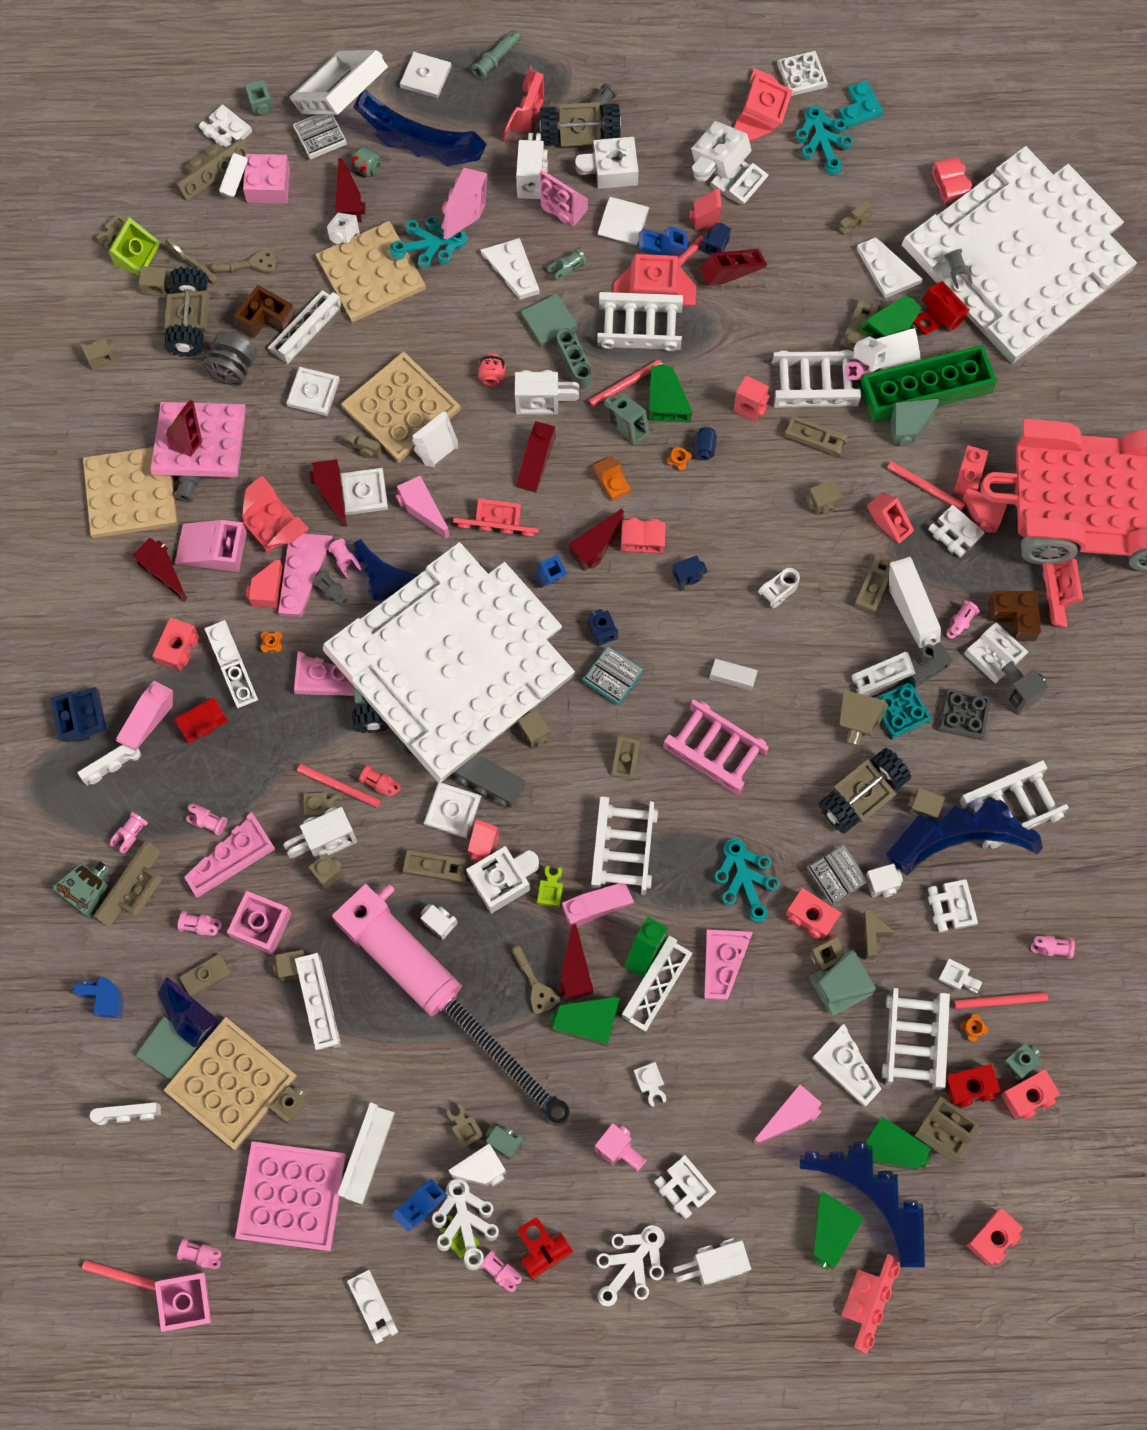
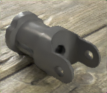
M604 83L601 86V90L597 95H593L589 103L600 102V114H602V105L608 104L611 99L615 98L617 92L610 84Z
M957 249L944 255V258L948 260L950 265V274L957 289H959L956 276L959 274H966L970 284H972L968 265H965L961 255L962 249Z
M179 476L180 484L178 491L174 493V497L183 502H192L194 486H197L200 476Z
M326 570L320 572L314 578L312 584L315 587H319L325 593V597L328 600L336 601L339 605L346 606L349 600L344 594L342 585L331 579Z

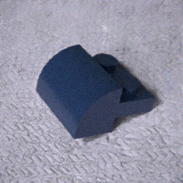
M96 687L75 694L70 691L50 698L59 740L64 742L89 740L91 735L107 730L99 689Z

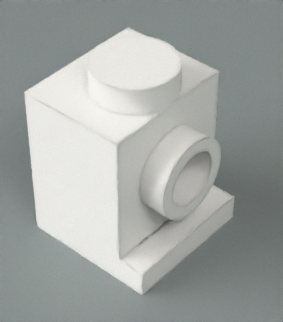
M337 213L327 225L329 239L335 244L349 243L354 235L360 233L356 215Z
M869 336L856 342L853 358L861 361L864 365L870 366L869 370L874 371L886 365L889 346Z
M428 904L421 912L422 917L420 919L422 924L442 941L458 924L454 916L450 919L448 918L450 914L441 906L437 909L434 905Z

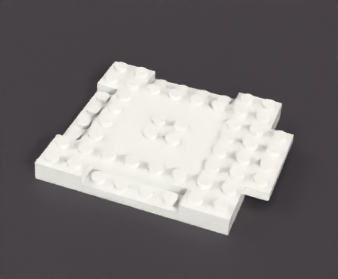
M1027 146L997 167L992 175L939 215L935 214L908 234L902 243L907 252L936 283L943 281L970 309L967 316L1011 364L1015 363L1129 274L1137 264L1128 252L1110 235L1121 227L1124 221L1069 164L1053 175ZM962 249L961 255L965 265H968L972 284H970L966 274H959L956 276L959 289H957L950 274V265L948 260L944 258V255L951 251Z
M460 542L428 565L424 572L361 619L357 618L323 645V651L439 784L515 724L518 719L525 716L569 681L575 673L571 666L547 641L562 628V625L506 562L488 574Z

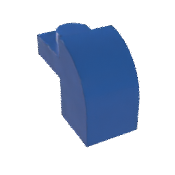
M671 226L661 234L642 229L639 232V250L652 255L679 257L687 250V231Z
M99 977L97 986L95 982L82 981V984H74L73 994L77 997L95 999L93 1013L97 1017L122 1019L123 995L120 989L109 979Z
M431 1178L420 1186L408 1201L398 1207L392 1216L409 1232L413 1228L420 1226L448 1195Z

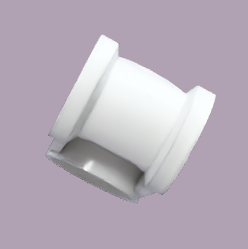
M793 568L784 569L773 579L766 582L759 589L758 593L767 598L772 608H776L797 590L800 579L798 571ZM792 578L795 582L788 584L784 579Z

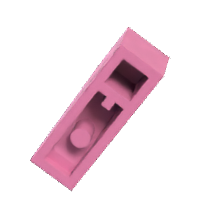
M421 476L398 485V495H396L399 505L401 507L405 506L409 514L445 539L449 538L448 527Z
M153 681L141 695L117 736L116 741L136 751L173 707V690Z
M619 883L562 903V910L571 928L573 924L579 927L631 905L634 901L627 885Z
M799 1085L753 1142L758 1145L806 1124L808 1120L813 1122L822 1112L818 1109L822 1103L804 1087Z

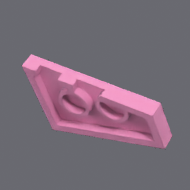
M298 651L294 685L295 694L354 696L353 684L336 665L324 662L323 659L306 656L305 653Z
M706 931L704 1000L728 1001L753 932Z

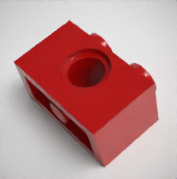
M992 1064L946 1076L945 1088L950 1103L954 1106L958 1105L959 1109L973 1105L972 1101L981 1099L982 1103L996 1099L995 1095L1001 1091ZM968 1082H974L977 1085V1093H971L967 1089Z

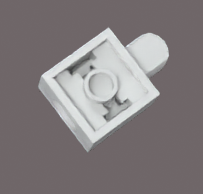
M714 121L691 148L695 164L692 166L694 177L698 181H707L715 173L728 179L752 151L748 134Z
M528 133V140H519L516 173L518 198L541 199L540 171L543 170L548 173V150L544 149L541 133L536 134V141H533V133Z
M634 137L593 140V153L581 154L576 157V172L579 175L596 174L598 189L638 185V164Z
M529 370L515 372L516 415L558 414V401H576L579 399V384L577 382H558V372L550 370L542 372H531Z
M337 807L328 809L325 815L305 820L304 824L300 825L303 834L286 841L283 846L288 850L289 858L297 857L311 850L317 861L324 854L331 855L357 843V840L343 808L337 809Z
M506 846L469 867L466 871L468 878L492 914L530 891V885L525 877L537 871L539 859L530 850L513 858Z
M732 1238L720 1243L721 1247L713 1249L712 1245L698 1249V1254L693 1257V1262L673 1268L674 1273L694 1267L697 1269L695 1272L676 1277L677 1283L699 1276L701 1285L705 1286L749 1272L751 1266L743 1241L737 1242L736 1238Z

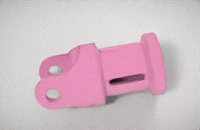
M849 362L845 366V376L849 380H861L862 375L874 371L869 370L870 366L864 365L861 362Z
M341 538L332 542L327 549L337 559V565L344 576L350 579L346 572V568L349 565L355 563L359 570L362 569L354 554L350 553L345 546V540Z
M967 600L961 603V609L950 619V626L946 631L948 638L953 639L956 635L969 628L971 619L980 612L974 603Z
M196 804L188 805V810L195 813L196 816L188 815L186 817L187 822L201 829L205 827L214 831L218 836L222 834L227 824L226 817L210 813L209 809Z
M131 812L129 820L123 827L117 830L110 840L111 847H115L120 840H125L119 849L120 853L128 851L135 842L136 835L143 826L148 824V822L134 812Z
M186 911L181 912L178 921V931H193L201 936H214L222 927V922L218 919L203 914L201 916L190 915Z
M1050 935L1046 937L1037 936L1030 948L1032 952L1045 956L1062 955L1072 959L1075 951L1074 938H1069V940L1055 939L1054 936Z
M184 1238L179 1246L177 1259H186L196 1262V1265L201 1267L218 1269L221 1266V1262L218 1259L222 1253L219 1249L203 1244L200 1246L190 1243L188 1239Z
M493 1250L483 1260L480 1268L487 1270L495 1277V1282L509 1292L516 1290V1284L521 1283L522 1277L511 1265L504 1264L495 1256Z

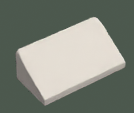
M236 153L232 155L219 189L221 195L235 196L248 161L246 157Z
M715 659L709 680L752 691L758 670Z

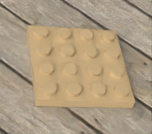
M390 221L354 236L349 243H340L315 254L333 290L340 296L341 304L352 323L426 289L423 279L407 252L401 260L393 259L390 256L391 244L400 240Z
M404 351L341 403L342 408L379 442L398 463L414 450L416 445L412 442V439L416 432L443 411L447 412L450 420L461 410V406Z
M154 447L83 458L90 535L92 538L178 526L172 475H152L151 473Z
M225 1017L167 1085L164 1091L236 1151L268 1113L269 1107L274 1104L287 1086H290L297 1078V1075Z

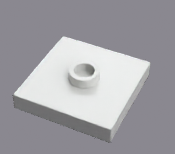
M413 52L400 82V88L438 99L451 69V62Z
M299 367L286 403L287 407L328 416L340 381L339 376Z
M383 468L340 473L345 515L388 510Z
M438 783L424 825L467 839L481 800V795Z

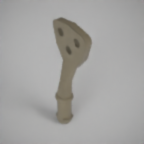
M170 237L165 239L167 249L174 256L182 261L185 260L197 268V271L199 269L203 270V273L207 274L209 282H217L216 275L204 263L202 264L183 253Z
M266 249L257 252L246 261L223 264L214 263L210 269L214 273L233 272L244 268H254L261 272L274 273L276 259L272 250Z
M515 945L512 948V953L515 955L520 969L528 977L532 987L530 1001L533 1012L539 1014L550 1010L560 1002V998L551 988L541 984L536 979L530 967L531 963L528 962L524 955L522 947ZM540 993L544 994L543 998L539 997ZM551 997L554 998V1002H550ZM538 1004L541 1005V1009L537 1008Z

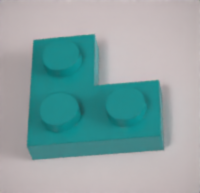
M867 80L848 87V93L854 104L840 108L838 111L839 117L847 123L846 130L883 116L884 111Z

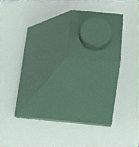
M938 399L895 403L890 419L893 445L907 446L914 443L933 420L939 404Z

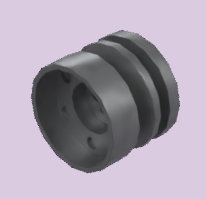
M220 331L217 333L211 345L212 350L208 351L202 367L207 374L224 384L241 386L248 373L247 368L252 365L256 357L257 350L243 337L231 332Z

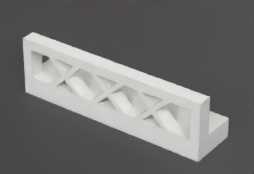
M322 290L271 343L268 350L288 364L342 307L340 296L334 292L329 295ZM324 298L325 301L318 307V304ZM307 315H311L306 321H304V318ZM294 329H297V331L291 336V332Z
M669 935L622 1013V1019L646 1033L692 956V952L677 944V940ZM674 949L686 955L681 963L672 965L670 955ZM668 960L669 966L663 967ZM678 967L677 971L674 974L673 968ZM670 969L671 981L660 984L659 973ZM656 980L657 985H656V986H652L653 983H654V981ZM667 987V988L665 989L664 993H662V989H661V988ZM658 989L661 998L658 1002L648 1004L646 997L648 991ZM644 1000V1001H645V1005L640 1006L641 1003H642V1001ZM654 1006H655V1008L653 1009V1011H652V1013H651V1012H650V1007H654ZM647 1008L649 1018L644 1025L633 1019L636 1011Z
M315 953L296 958L295 962L315 1049L341 1047L320 955Z
M370 1102L337 1194L339 1197L363 1205L394 1118V1112L380 1108L377 1104Z

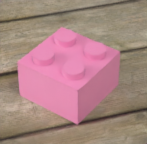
M246 154L248 161L245 166L243 190L247 203L288 204L290 165L287 155Z
M246 891L227 934L231 939L273 955L292 913L286 906Z
M205 1272L155 1281L161 1332L211 1323Z

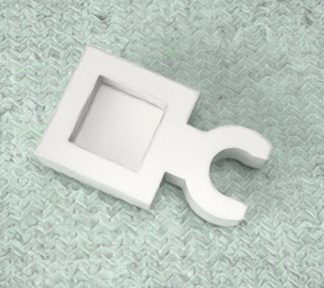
M656 1062L633 1071L641 1093L649 1092L648 1103L651 1107L655 1106L653 1102V1097L655 1096L661 1097L663 1103L666 1102L665 1094L658 1089L664 1083Z

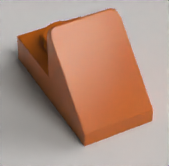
M613 457L606 458L592 465L611 501L631 493V488L621 472V464Z

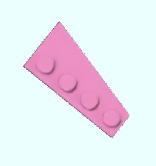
M302 534L293 543H288L278 611L279 616L302 617L311 595L312 582L325 561L327 548L332 543L333 536Z
M252 812L246 817V821L240 826L237 825L231 831L232 834L224 842H220L215 847L216 850L208 857H204L184 877L197 898L275 850V847Z

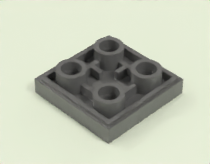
M947 688L939 732L983 741L991 697Z

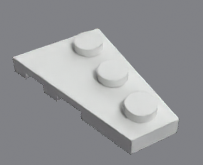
M876 237L857 245V251L884 299L922 283V278Z
M520 238L481 250V255L492 264V268L503 277L505 283L520 300L539 294V287Z
M843 1024L812 1059L865 1108L879 1093L881 1087L862 1058L845 1024Z

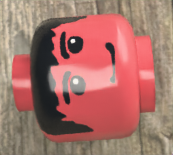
M493 353L481 358L478 368V378L480 381L490 387H495L503 382L506 371L505 361L499 355Z

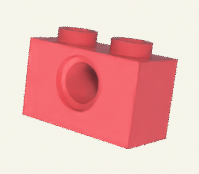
M745 376L736 392L733 412L753 422H756L759 416L763 417L768 408L766 404L770 397L767 395L769 386Z
M967 446L953 494L964 496L967 488L975 491L978 490L988 451Z
M170 617L152 655L155 662L181 672L183 666H186L189 662L191 648L196 646L199 639L195 626ZM175 643H182V645L179 648H173V645Z
M804 888L801 889L786 913V916L789 917L788 920L798 927L800 925L808 929V934L812 937L825 940L841 915V912ZM813 911L817 914L818 919L815 921L809 920L806 913Z
M1045 1069L1001 1094V1097L1015 1120L1020 1117L1026 1120L1036 1114L1034 1109L1042 1105L1046 1109L1055 1104L1056 1100L1054 1098L1059 1096L1060 1093ZM1027 1091L1035 1093L1037 1097L1035 1103L1027 1099Z
M1000 1208L994 1212L966 1246L987 1266L993 1263L998 1265L1006 1256L1004 1250L1009 1245L1013 1247L1021 1239L1022 1236L1019 1233L1024 1228ZM993 1232L1000 1234L1002 1238L1000 1245H995L992 1242L991 1235Z

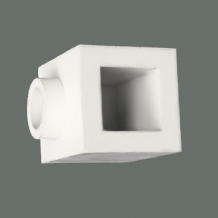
M894 864L870 870L865 875L872 898L880 895L886 898L897 894L903 882L902 874L899 869L896 870Z

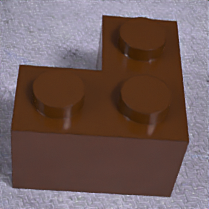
M258 284L234 315L237 328L254 338L266 322L284 331L295 317L294 309L290 302Z
M993 591L988 600L990 621H1012L1013 638L1016 641H1036L1041 633L1037 591Z

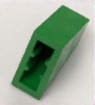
M905 295L861 322L857 328L874 339L910 329L922 307L913 298Z
M664 364L651 365L648 421L691 423L692 409L673 366Z
M647 917L634 940L624 968L644 978L666 940L668 927Z
M612 997L560 1005L558 1012L553 1011L550 1024L554 1025L553 1032L607 1047L620 998Z
M882 1116L854 1159L864 1163L916 1171L920 1167L924 1169L929 1162L931 1156L928 1153L931 1148Z
M824 1191L817 1198L812 1257L816 1258L815 1263L828 1270L829 1267L831 1269L836 1268L864 1217Z

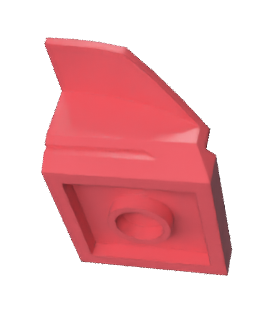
M531 65L522 87V91L528 92V95L523 97L521 108L516 107L512 112L503 134V142H505L510 129L523 133L531 132L540 112V107L543 104L544 74L533 71Z
M755 68L749 81L751 87L743 112L736 120L734 126L735 129L747 133L749 141L775 131L782 124L793 91L779 84L773 75Z
M636 254L631 262V266L614 282L613 293L683 295V306L696 305V286L682 270L678 256Z
M263 476L246 488L242 513L243 523L268 554L282 544L293 543L298 537L309 530L305 523L298 516L295 518L280 501L273 487Z

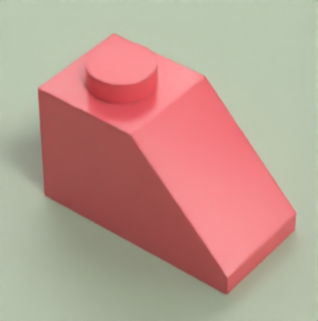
M715 189L694 201L693 210H690V223L694 222V230L713 229L716 222L720 223L722 207L720 189Z
M967 488L962 501L965 503L971 519L983 531L996 533L1007 504L991 502L982 493Z
M881 493L867 505L875 523L896 543H901L914 531L897 497Z
M275 560L251 579V586H247L246 598L249 599L252 607L278 609L283 566L280 560Z
M476 820L468 847V854L471 860L478 863L495 852L500 839L498 827Z

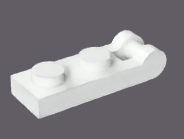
M904 652L855 673L851 677L853 682L857 684V693L867 696L871 692L916 673L909 654ZM869 678L870 684L866 685L864 680Z
M121 745L77 773L87 786L95 784L102 779V776L120 769L122 764L128 760H138L141 752L139 749L134 751L125 745Z
M155 1102L96 1108L91 1111L90 1119L101 1126L105 1125L109 1120L115 1119L116 1123L130 1122V1118L140 1117L142 1121L153 1120L154 1116L161 1115V1105Z
M370 1270L348 1280L350 1289L376 1344L382 1342L383 1338L389 1334L392 1336L397 1334L399 1331ZM384 1319L386 1325L378 1329L376 1322Z

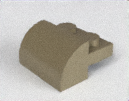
M940 1096L920 1124V1128L915 1136L955 1164L968 1143L972 1140L980 1124Z

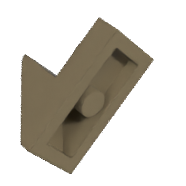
M619 732L611 775L634 779L640 752L641 736Z
M865 910L862 915L865 960H875L877 953L881 952L880 939H876V937H892L894 931L872 911Z

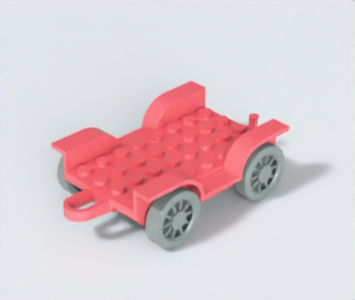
M1023 419V431L1019 433L1018 443L1015 446L1016 474L992 472L984 478L980 487L982 495L987 500L1013 504L1017 507L1018 534L1024 537L1021 541V556L1026 561L1034 564H1059L1073 559L1078 553L1077 544H1079V552L1127 555L1129 565L1133 569L1147 572V429L1132 432L1122 439L1081 436V430L1067 422ZM992 483L1015 485V494L994 493L990 490L989 486Z

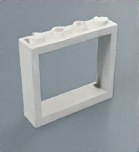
M377 50L338 51L289 98L301 114L338 115L388 66L382 59L383 55ZM352 70L330 92H327L344 74Z

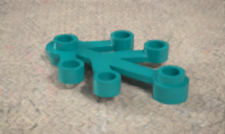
M811 106L805 111L804 118L806 122L804 126L796 132V140L799 143H804L808 139V133L814 126L816 130L810 143L803 147L802 157L806 160L812 159L815 149L821 143L827 159L825 172L830 176H837L841 172L842 163L835 157L829 141L840 145L844 150H849L852 147L853 138L848 135L841 137L824 129L823 124L834 128L837 133H843L846 130L847 123L844 119L834 120L827 117L822 108Z
M428 217L425 227L429 231L438 232L443 235L442 237H437L419 228L415 220H409L406 223V232L424 240L409 243L397 240L391 244L389 253L393 259L401 260L405 257L406 252L428 248L425 254H421L418 259V265L421 268H428L438 248L441 245H447L445 250H441L438 253V262L446 265L450 262V257L454 250L462 248L467 243V235L461 230L450 238L444 239V230L441 229L442 225L438 224V220L435 217Z
M730 839L724 846L726 859L721 869L716 872L715 881L719 885L726 884L729 878L728 872L734 862L738 871L729 890L723 894L722 901L725 905L732 906L736 902V894L743 883L751 905L749 918L754 923H762L766 920L768 911L764 905L760 904L752 881L765 886L770 892L776 891L780 883L776 877L768 878L747 868L744 859L758 865V868L762 871L768 870L771 867L772 861L768 856L760 857L748 851L742 840ZM737 846L740 851L735 853L731 850V847ZM766 860L769 865L764 867L760 864V861ZM724 874L726 879L721 881L717 876ZM774 881L776 883V887L771 888L768 885V882ZM727 895L733 896L734 900L732 902L726 901L725 897ZM761 909L763 915L757 916L754 911Z

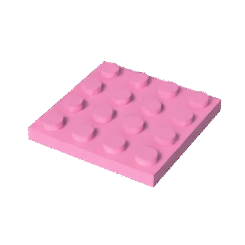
M161 402L151 464L152 475L238 477L246 416L245 404L194 403L202 443L190 457L170 448L166 437L168 428L187 403Z
M251 1142L235 1239L331 1251L340 1199L337 1194L343 1180L346 1154Z

